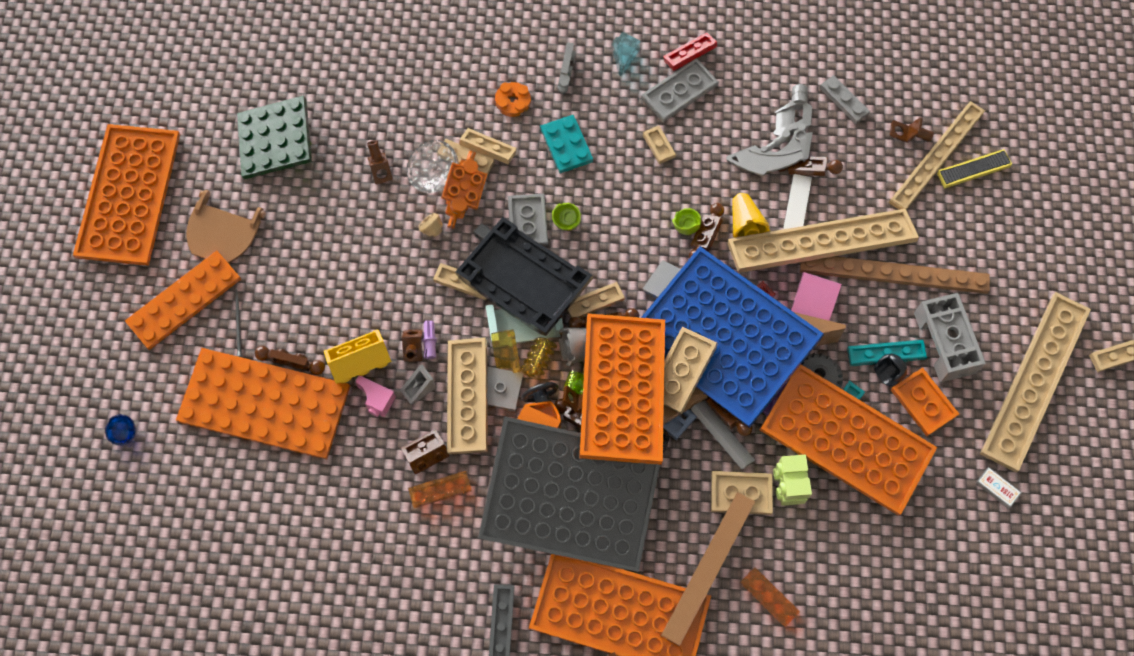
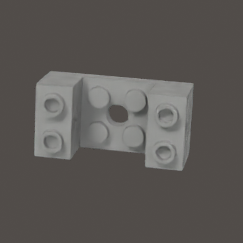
M955 293L920 303L914 315L920 330L929 328L939 354V359L935 362L934 368L940 383L977 374L986 363L959 294ZM948 330H954L957 333V337H950Z

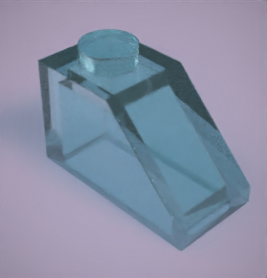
M624 32L619 37H616L612 43L613 56L620 76H623L639 53L641 44L640 40Z

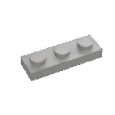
M834 75L820 85V89L855 125L869 115L870 111Z

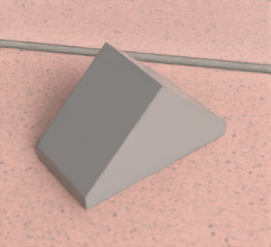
M419 365L400 391L412 405L436 389L434 379L424 366Z

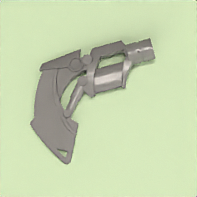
M803 84L794 85L792 87L791 102L775 111L776 129L773 134L777 138L768 145L761 147V149L754 145L726 157L727 161L743 170L760 176H764L768 172L787 168L801 160L805 162L809 158L813 132L806 133V129L811 126L812 106L808 104V87ZM803 109V119L795 122V110ZM790 141V142H789L783 149H781L780 151H778V152H771V151H770V150H772L773 148L778 147V146L781 145L782 143Z

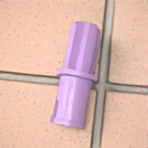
M429 320L424 322V338L422 339L424 343V359L436 358L437 338H435L434 321Z

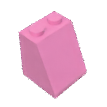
M803 272L791 311L830 321L842 284Z

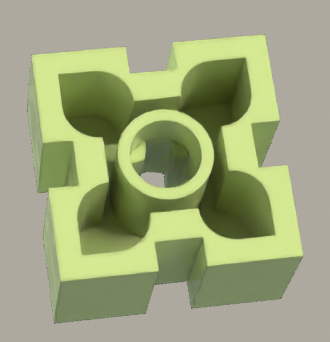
M806 455L782 456L779 463L773 469L774 480L779 482V488H776L777 500H780L781 506L805 504L808 500L807 498L812 495L810 478H808Z

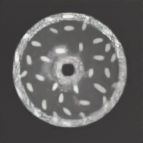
M440 140L428 141L417 147L407 163V177L411 185L424 193H435L443 190L451 163L458 164V156L455 150L448 143Z

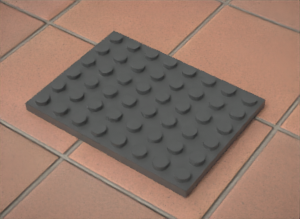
M505 416L478 538L639 572L660 465L579 458L581 433Z

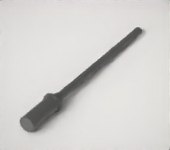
M236 289V356L245 358L241 352L239 300Z

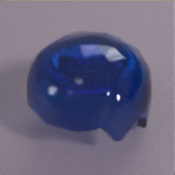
M118 414L109 418L105 427V434L107 440L113 445L124 446L131 443L137 429L134 421L128 415Z

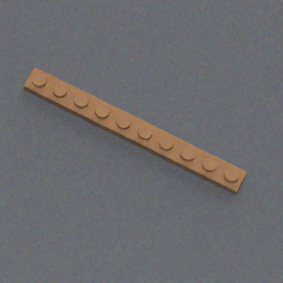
M836 256L800 262L799 273L805 272L816 275L988 294L990 291V274Z

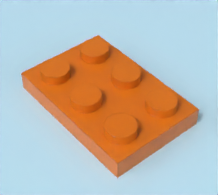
M923 367L891 388L892 393L926 436H929L959 415V412Z

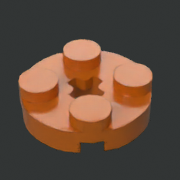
M504 82L495 94V103L503 115L517 117L529 109L531 95L526 85L516 82ZM515 97L518 100H514V102H511L509 98Z

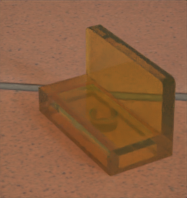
M514 329L491 333L496 368H512L513 373L521 372Z

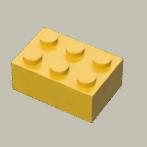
M379 330L324 351L327 364L336 384L346 383L352 377L366 375L370 370L383 368L389 362H392Z

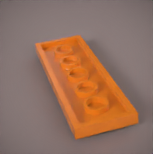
M216 250L127 318L125 322L146 348L151 350L239 282L241 278Z

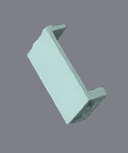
M493 305L486 306L492 348L560 337L559 330L563 328L562 318L545 336L537 333L505 310H494Z

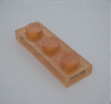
M466 471L408 488L413 508L472 491Z
M756 567L741 580L740 583L784 627L799 614L800 611Z

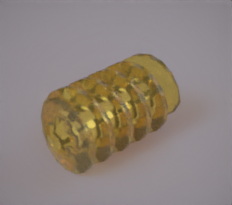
M538 337L533 340L534 345H531L530 352L527 353V358L523 362L524 365L520 369L524 375L535 380H541L538 375H545L541 368L547 369L548 365L544 361L550 362L551 358L547 355H554L550 348H557V345L549 339Z

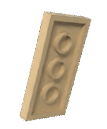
M684 327L681 328L664 360V406L681 414L683 413L718 346L717 342Z

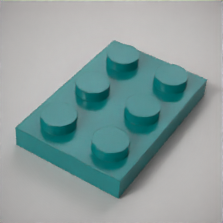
M574 114L540 125V130L559 174L593 163L592 154Z

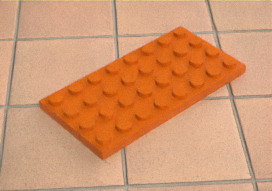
M107 124L73 252L74 258L149 266L181 135L179 131Z
M587 313L579 458L662 465L665 320Z
M201 348L176 421L327 460L350 390V384H336L335 380Z
M800 365L789 378L759 429L797 454L806 455V459L898 516L902 514L937 449L935 445L803 365Z
M551 554L529 629L611 654L615 652L616 656H696L711 595H706L680 646H677L661 637L686 588L617 567Z

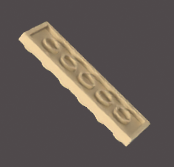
M485 337L448 341L447 453L450 455L488 452L487 339Z

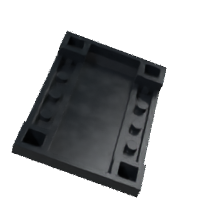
M504 217L498 221L455 271L456 275L466 285L537 333L547 336L593 279L592 274L577 265L575 267L518 230L515 224Z

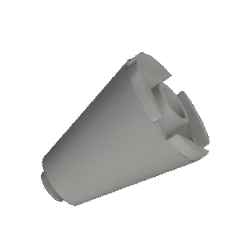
M561 328L559 334L562 333V338L559 339V347L563 360H568L566 365L572 366L585 360L586 328Z

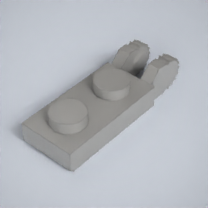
M570 42L566 45L557 87L558 92L561 94L568 91L573 66H570V61H574L576 51L573 50L574 43Z

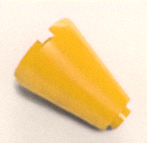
M745 193L737 194L732 200L733 237L770 232L769 223L750 195Z

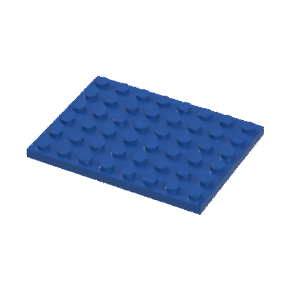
M702 247L695 251L641 317L665 320L664 360L682 327L718 343L696 388L749 428L824 336V333Z

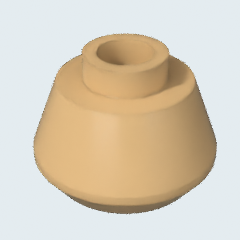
M432 213L419 224V231L429 237L439 235L442 232L441 227L443 226L439 214Z

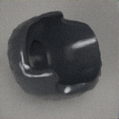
M890 353L882 356L874 367L878 378L888 387L895 386L907 376L908 369L905 361L895 354Z

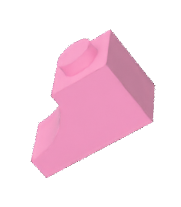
M358 376L355 382L357 387L367 396L365 405L368 412L376 417L379 415L385 417L396 398L394 391L362 376Z

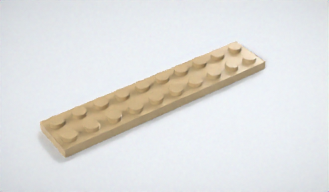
M906 209L731 238L728 239L727 244L738 273L913 243L918 241L919 236Z
M1057 292L1052 295L980 455L1016 473L1020 470L1090 313V308Z

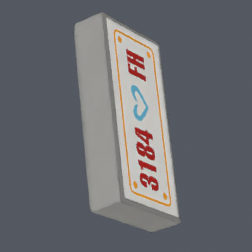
M990 467L984 471L976 482L978 486L1008 509L1022 493Z

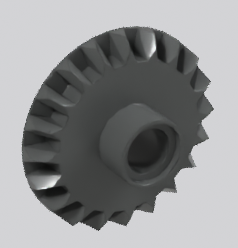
M812 353L801 363V365L814 373H820L824 379L841 388L843 383L841 367L830 356H825L822 353Z

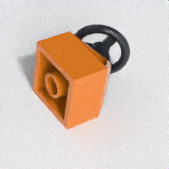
M546 382L526 390L522 394L521 399L523 402L530 404L524 405L517 419L561 429L559 412L550 399V396L558 391V384Z

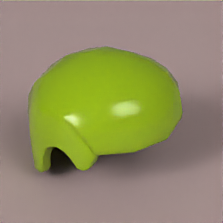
M569 202L559 203L552 211V220L559 229L569 231L579 226L581 213L574 204Z
M684 208L676 212L672 222L677 232L682 235H691L698 231L702 219L700 214L694 209Z

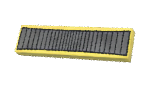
M1003 149L938 170L937 175L945 189L1010 168L1012 163Z

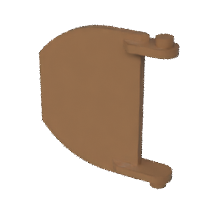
M206 189L200 191V199L197 201L187 225L188 247L193 255L204 259L217 250L228 263H231L243 255L250 247L261 224L260 220L265 217L266 212L263 211V208L258 207L252 220L206 205L210 197V191Z

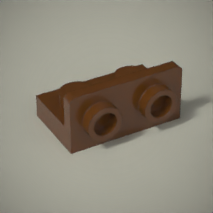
M436 429L401 447L415 475L450 456Z

